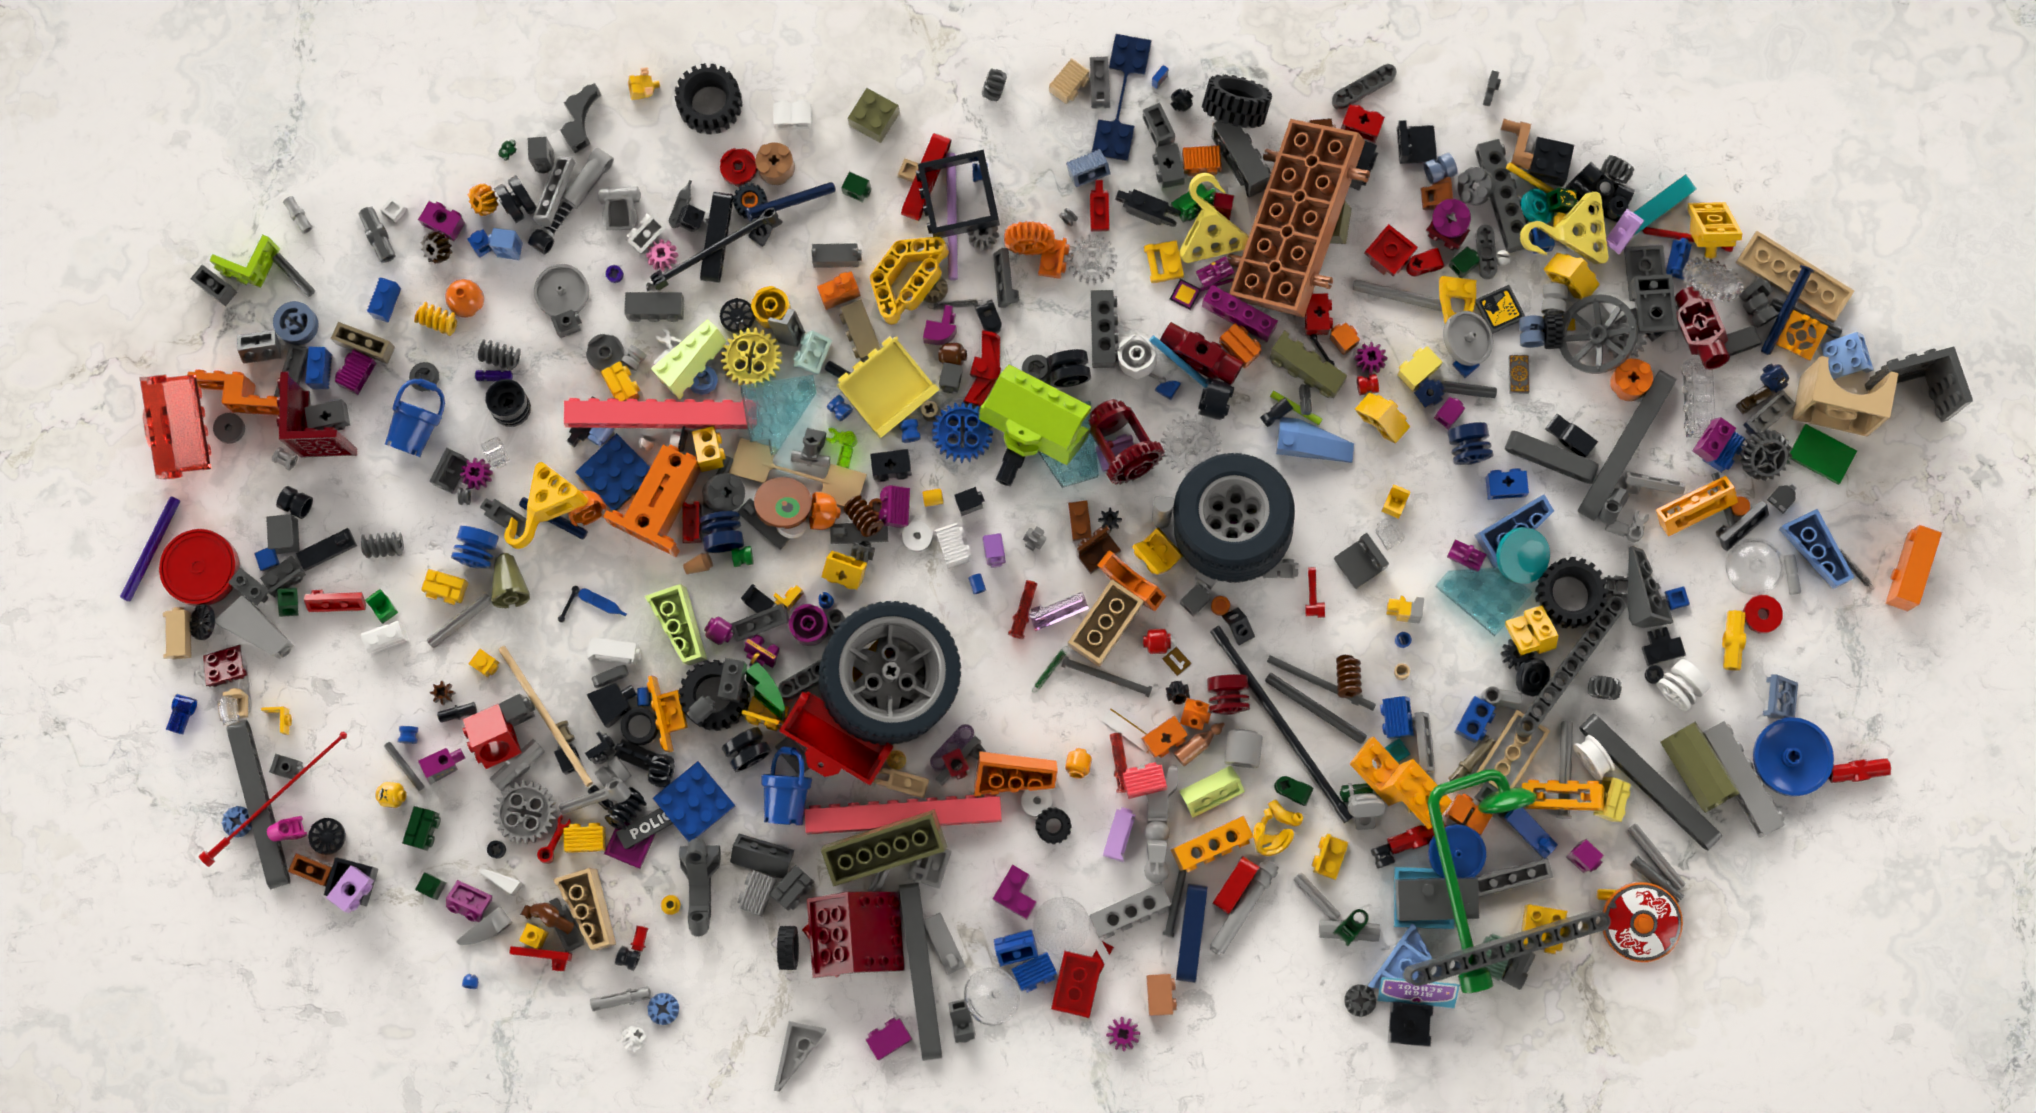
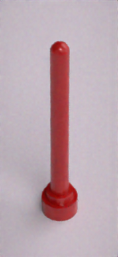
M1645 227L1642 230L1647 235L1677 240L1686 238L1689 242H1695L1692 235L1688 233ZM1734 246L1720 248L1724 249V251L1732 252Z

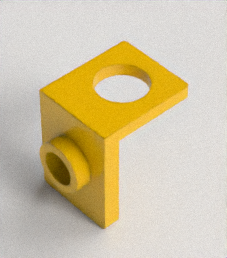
M284 706L261 708V711L265 713H280V733L289 735L292 716L289 714L288 708Z

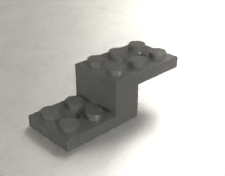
M1663 245L1625 247L1624 254L1629 301L1635 302L1638 334L1677 331L1678 322L1672 274L1666 275ZM1647 261L1650 264V269H1643L1641 262ZM1651 310H1660L1661 316L1654 317Z

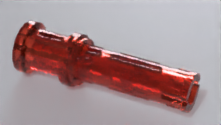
M1026 580L1017 613L1012 617L1014 621L1011 631H1008L1009 636L1017 639L1025 638L1024 631L1026 624H1029L1028 615L1038 583Z
M1113 733L1109 737L1115 763L1113 775L1117 781L1118 789H1116V793H1126L1123 773H1126L1128 768L1122 733Z

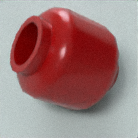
M1149 629L1147 636H1143V648H1147L1149 654H1165L1168 649H1171L1170 633L1167 634L1165 629Z

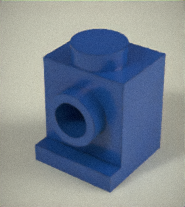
M484 229L475 231L468 238L469 243L479 258L492 251L488 244V235Z

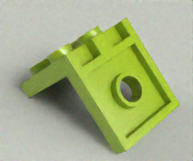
M262 234L247 267L212 254L209 261L214 265V269L220 271L219 274L229 279L232 276L237 278L236 281L241 284L247 285L249 283L261 288L274 262L272 258L279 252L280 248L270 237Z

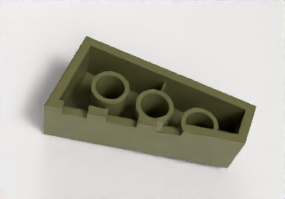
M1284 330L1272 348L1270 355L1272 364L1279 368H1285L1291 376L1301 378L1311 388L1315 387L1320 390L1319 392L1323 396L1334 399L1346 381L1347 375L1328 361L1323 363L1321 357L1316 352L1305 350L1302 342L1291 340L1288 338L1290 334Z

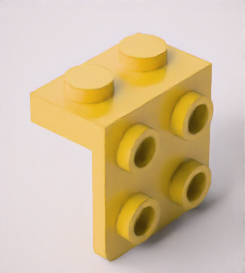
M1159 527L1144 541L1132 546L1136 557L1140 560L1143 559L1147 564V569L1157 575L1169 571L1183 557L1181 551Z

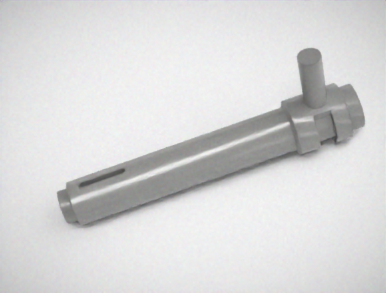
M1265 859L1264 862L1260 863L1259 869L1253 876L1251 883L1210 944L1212 946L1210 950L1219 956L1221 953L1224 954L1264 890L1271 885V879L1275 878L1278 874L1277 870L1279 867L1273 862Z

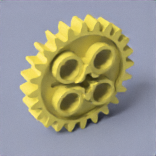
M747 328L746 333L739 330V336L733 333L734 340L727 339L729 346L723 345L726 352H721V355L725 357L721 360V363L726 365L722 368L724 371H728L726 375L728 378L732 377L733 383L738 380L740 387L743 383H745L746 388H749L750 384H753L754 388H756L757 383H760L763 387L764 380L770 383V376L776 378L774 370L780 371V368L777 366V364H782V360L779 359V357H782V352H777L781 349L780 345H775L777 340L775 338L771 340L772 336L770 333L765 336L764 330L758 333L757 328H754L753 332ZM755 342L756 344L753 349V354L755 358H752L751 373L748 374L750 367V361L748 358L752 357V343ZM742 345L749 346L746 351L739 350ZM759 348H767V351L765 353H758ZM743 362L746 364L743 369L736 368L739 363ZM763 365L764 369L762 371H755L756 366Z

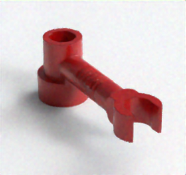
M1308 567L1309 605H1305L1306 616L1325 618V602L1317 603L1316 567Z
M559 816L557 829L547 847H542L537 852V857L542 863L549 864L553 861V852L564 832L563 829L568 828L569 824H571V819L568 820L567 824L563 825L561 824L563 816ZM549 854V858L544 859V856Z

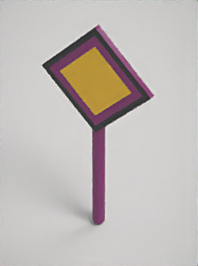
M1180 278L1169 300L1191 310L1199 293L1208 290L1211 286L1206 289L1204 287L1198 288ZM1231 278L1228 280L1215 283L1213 285L1218 287L1227 283H1231L1234 281V279Z

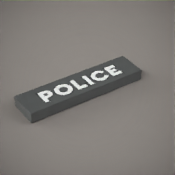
M659 808L628 825L626 830L621 829L616 833L626 850L673 823Z

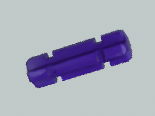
M476 370L475 379L477 381H484V379L486 381L512 380L513 378L512 372L506 370L503 372L501 370H486V372Z

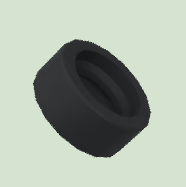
M633 708L623 716L621 732L629 742L635 745H646L657 736L659 731L655 723L657 718L648 709ZM637 715L646 716L651 723L650 732L642 738L634 737L628 729L630 720Z

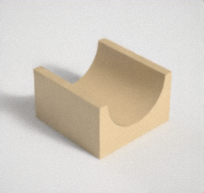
M1820 356L1800 376L1792 420L1868 437L1891 416L1898 373L1890 372L1865 395L1853 394L1843 390L1835 383L1828 367L1829 357Z

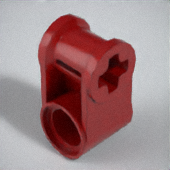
M1433 248L1412 256L1406 266L1407 273L1416 277L1442 269L1445 264L1439 249Z

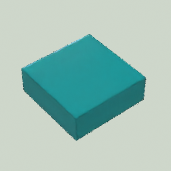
M1400 738L1385 747L1397 762L1410 755Z

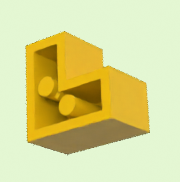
M1556 253L1543 269L1552 282L1568 286V291L1577 299L1591 296L1600 285L1595 278V273L1588 268V263L1583 258H1575L1569 254Z
M1368 393L1355 408L1364 422L1375 426L1384 439L1395 444L1410 428L1406 421L1407 417L1397 409L1398 405L1393 400H1385L1379 394L1376 396Z

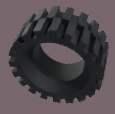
M703 63L700 69H697L696 65L691 67L693 71L691 73L686 70L683 73L685 79L679 78L677 81L679 87L675 86L676 96H674L676 106L684 123L687 122L688 127L692 130L695 127L696 131L701 134L703 129L706 134H712L711 130L721 133L720 128L722 127L726 130L729 129V122L731 121L734 124L737 121L736 115L740 116V107L743 104L738 83L733 78L730 71L726 73L725 68L722 66L718 70L716 64L712 63L710 68H707L706 63ZM705 87H717L726 94L725 105L714 114H701L692 107L695 94Z
M1218 74L1215 77L1209 78L1202 108L1204 112H1208V116H1214L1215 120H1222L1225 124L1230 123L1236 127L1240 125L1242 128H1247V126L1250 128L1261 127V125H1264L1272 93L1269 92V89L1263 88V85L1256 84V81H1248L1246 78H1238L1236 75L1228 76L1223 74L1221 76Z
M1570 557L1568 560L1562 558L1558 562L1555 561L1539 578L1535 592H1537L1535 600L1540 603V606H1543L1548 617L1553 620V625L1562 624L1561 628L1566 629L1569 626H1572V629L1578 628L1580 625L1588 624L1603 610L1602 607L1607 602L1605 596L1608 594V588L1604 587L1607 581L1606 578L1601 579L1600 576L1603 573L1600 569L1598 571L1593 569L1596 565L1592 562L1588 565L1585 563L1586 559L1583 558L1579 561L1576 560V557ZM1574 577L1585 585L1588 592V601L1583 609L1568 611L1556 603L1553 596V586L1558 579Z
M709 660L703 661L704 664L702 665L698 663L694 665L695 669L693 671L688 670L686 672L688 676L686 679L682 678L681 684L683 686L679 688V694L681 695L679 702L686 715L689 708L696 702V692L699 685L711 677L721 678L724 662L722 663L719 660L709 662ZM745 679L739 703L730 701L724 709L713 712L703 722L700 721L696 725L706 730L714 729L715 731H721V728H731L730 725L732 723L737 724L739 722L738 718L740 716L744 717L742 711L749 707L748 697H750V692L748 691V684Z

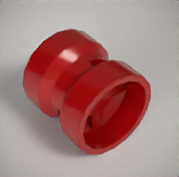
M1370 374L1369 377L1358 376L1356 378L1359 395H1366L1369 391L1372 393L1379 392V382L1376 374Z

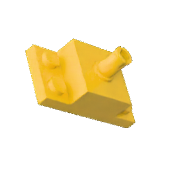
M1726 202L1688 203L1687 211L1691 217L1690 233L1697 247H1706L1704 253L1706 258H1716L1717 247L1736 246V241L1742 240L1743 233Z

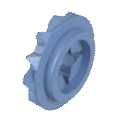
M705 366V370L696 375L693 379L694 383L690 387L694 393L701 396L703 394H710L711 391L715 390L718 383L716 372L709 366ZM697 376L699 378L706 377V381L708 382V384L702 383L701 385H699L700 381L698 380Z
M236 806L229 808L223 814V821L221 823L223 830L229 836L241 826L236 825L234 827L235 823L231 818L237 819L240 817L241 823L249 819L246 808ZM251 822L234 837H242L249 833L252 828Z
M668 993L655 995L650 999L647 1006L648 1016L654 1023L659 1025L672 1023L679 1013L678 1001ZM656 1004H667L666 1009L668 1010L667 1012H669L670 1014L664 1012L659 1014L660 1009Z

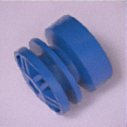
M460 526L456 539L463 542L464 545H454L453 549L458 552H453L451 558L468 567L489 569L492 563L487 560H492L494 556L486 552V549L495 550L499 536L479 528Z

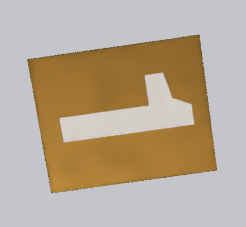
M1177 646L1162 658L1177 676L1192 664Z

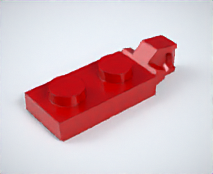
M1095 180V190H1091L1090 193L1091 232L1109 231L1108 190H1103V180Z

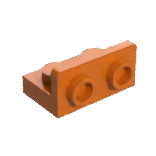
M1063 238V240L1055 239L1054 247L1051 248V251H1046L1045 254L1042 253L1038 272L1039 276L1061 279V273H1065L1067 262H1064L1065 255L1068 256L1070 245L1067 244V238Z

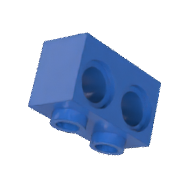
M1474 696L1454 733L1473 743H1476L1478 740L1482 741L1487 732L1484 729L1486 724H1491L1496 715L1493 712L1495 706ZM1483 708L1486 715L1484 717L1478 716L1476 709ZM1468 725H1474L1477 732L1471 734L1467 729Z

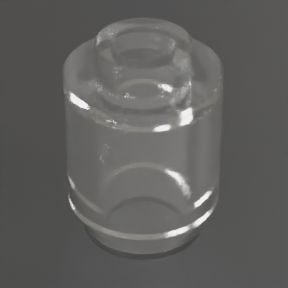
M230 695L221 697L217 702L220 721L225 726L237 724L239 722L238 718H240L237 699L232 698Z

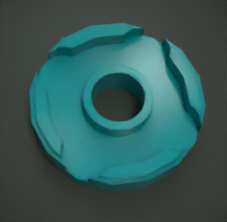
M1532 189L1522 196L1521 209L1529 222L1541 221L1547 224L1553 219L1554 212H1548L1547 197L1544 191Z

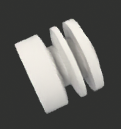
M1680 659L1671 668L1672 674H1665L1664 679H1660L1657 682V686L1662 694L1683 711H1688L1691 708V704L1693 705L1697 702L1695 696L1702 697L1711 688V684L1706 676L1692 663L1684 659Z

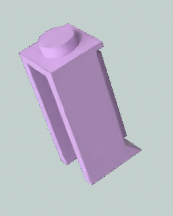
M1123 807L1121 810H1116L1103 856L1124 862L1122 855H1124L1134 820L1132 818L1135 819V814H1132V810Z

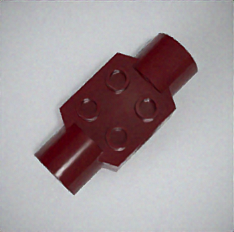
M1691 286L1682 289L1675 295V302L1679 309L1676 312L1677 322L1691 355H1699L1704 368L1708 370L1725 365L1730 359L1724 345L1728 341V337L1713 300L1704 299L1699 287Z
M1173 322L1169 323L1160 339L1161 342L1193 369L1211 379H1220L1232 385L1244 365L1243 361L1221 349L1218 343L1214 341L1209 342L1205 340L1202 334L1187 331Z

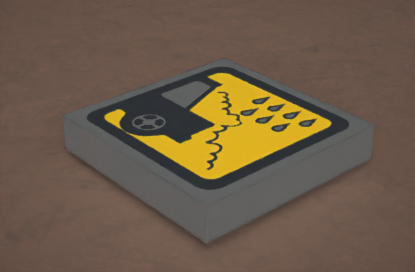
M1510 285L1475 299V304L1482 318L1489 325L1492 334L1518 323L1519 319L1525 316Z

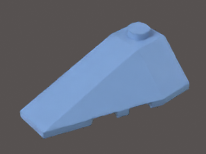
M1287 417L1280 419L1276 454L1352 463L1354 443L1301 419Z

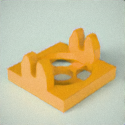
M1793 310L1776 345L1811 361L1828 326L1816 319L1810 318L1808 315ZM1798 321H1805L1802 328L1794 329L1790 327ZM1810 324L1816 330V339L1809 336L1808 328ZM1799 330H1804L1807 334L1806 339L1803 341H1799L1796 338V333ZM1787 332L1793 335L1795 340L1793 346L1787 340ZM1806 341L1812 344L1807 349H1798L1800 344Z

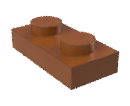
M1087 500L1069 502L1073 541L1092 538Z

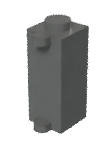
M857 243L812 244V263L814 268L859 267V261H862V250L858 249Z

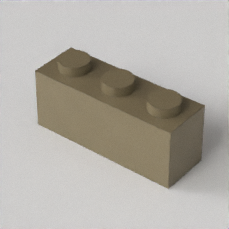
M861 299L840 307L842 313L839 316L842 324H847L848 331L845 332L849 342H854L855 347L852 350L855 358H860L864 363L869 359L867 355L876 348L878 351L881 348Z
M341 322L337 323L331 336V340L336 345L349 350L354 349L386 364L389 363L395 346L390 341Z

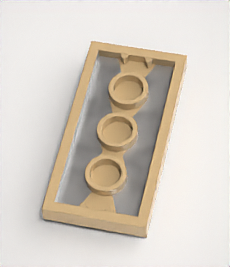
M1519 710L1515 711L1477 772L1494 769L1501 772L1507 778L1510 788L1516 786L1550 733V730L1540 724L1529 737L1519 736L1516 732V725L1524 715ZM1522 723L1523 729L1530 731V726L1527 723ZM1488 781L1489 784L1498 790L1495 782Z

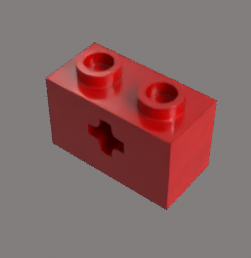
M1349 105L1341 129L1357 132L1363 139L1376 143L1385 117L1379 112L1364 110L1359 105Z
M1328 293L1312 294L1305 313V336L1312 334L1328 335L1330 329H1333V318H1329V311H1332V299H1329ZM1316 312H1320V315L1322 316L1318 317V314H1316Z

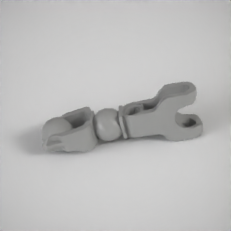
M1140 765L1139 769L1145 768V765ZM1169 766L1168 775L1165 779L1167 790L1146 795L1148 798V824L1145 828V836L1148 839L1147 854L1149 862L1145 865L1144 873L1147 880L1155 884L1162 883L1169 875V867L1165 862L1167 839L1170 834L1167 825L1168 797L1175 792L1178 786L1177 766Z

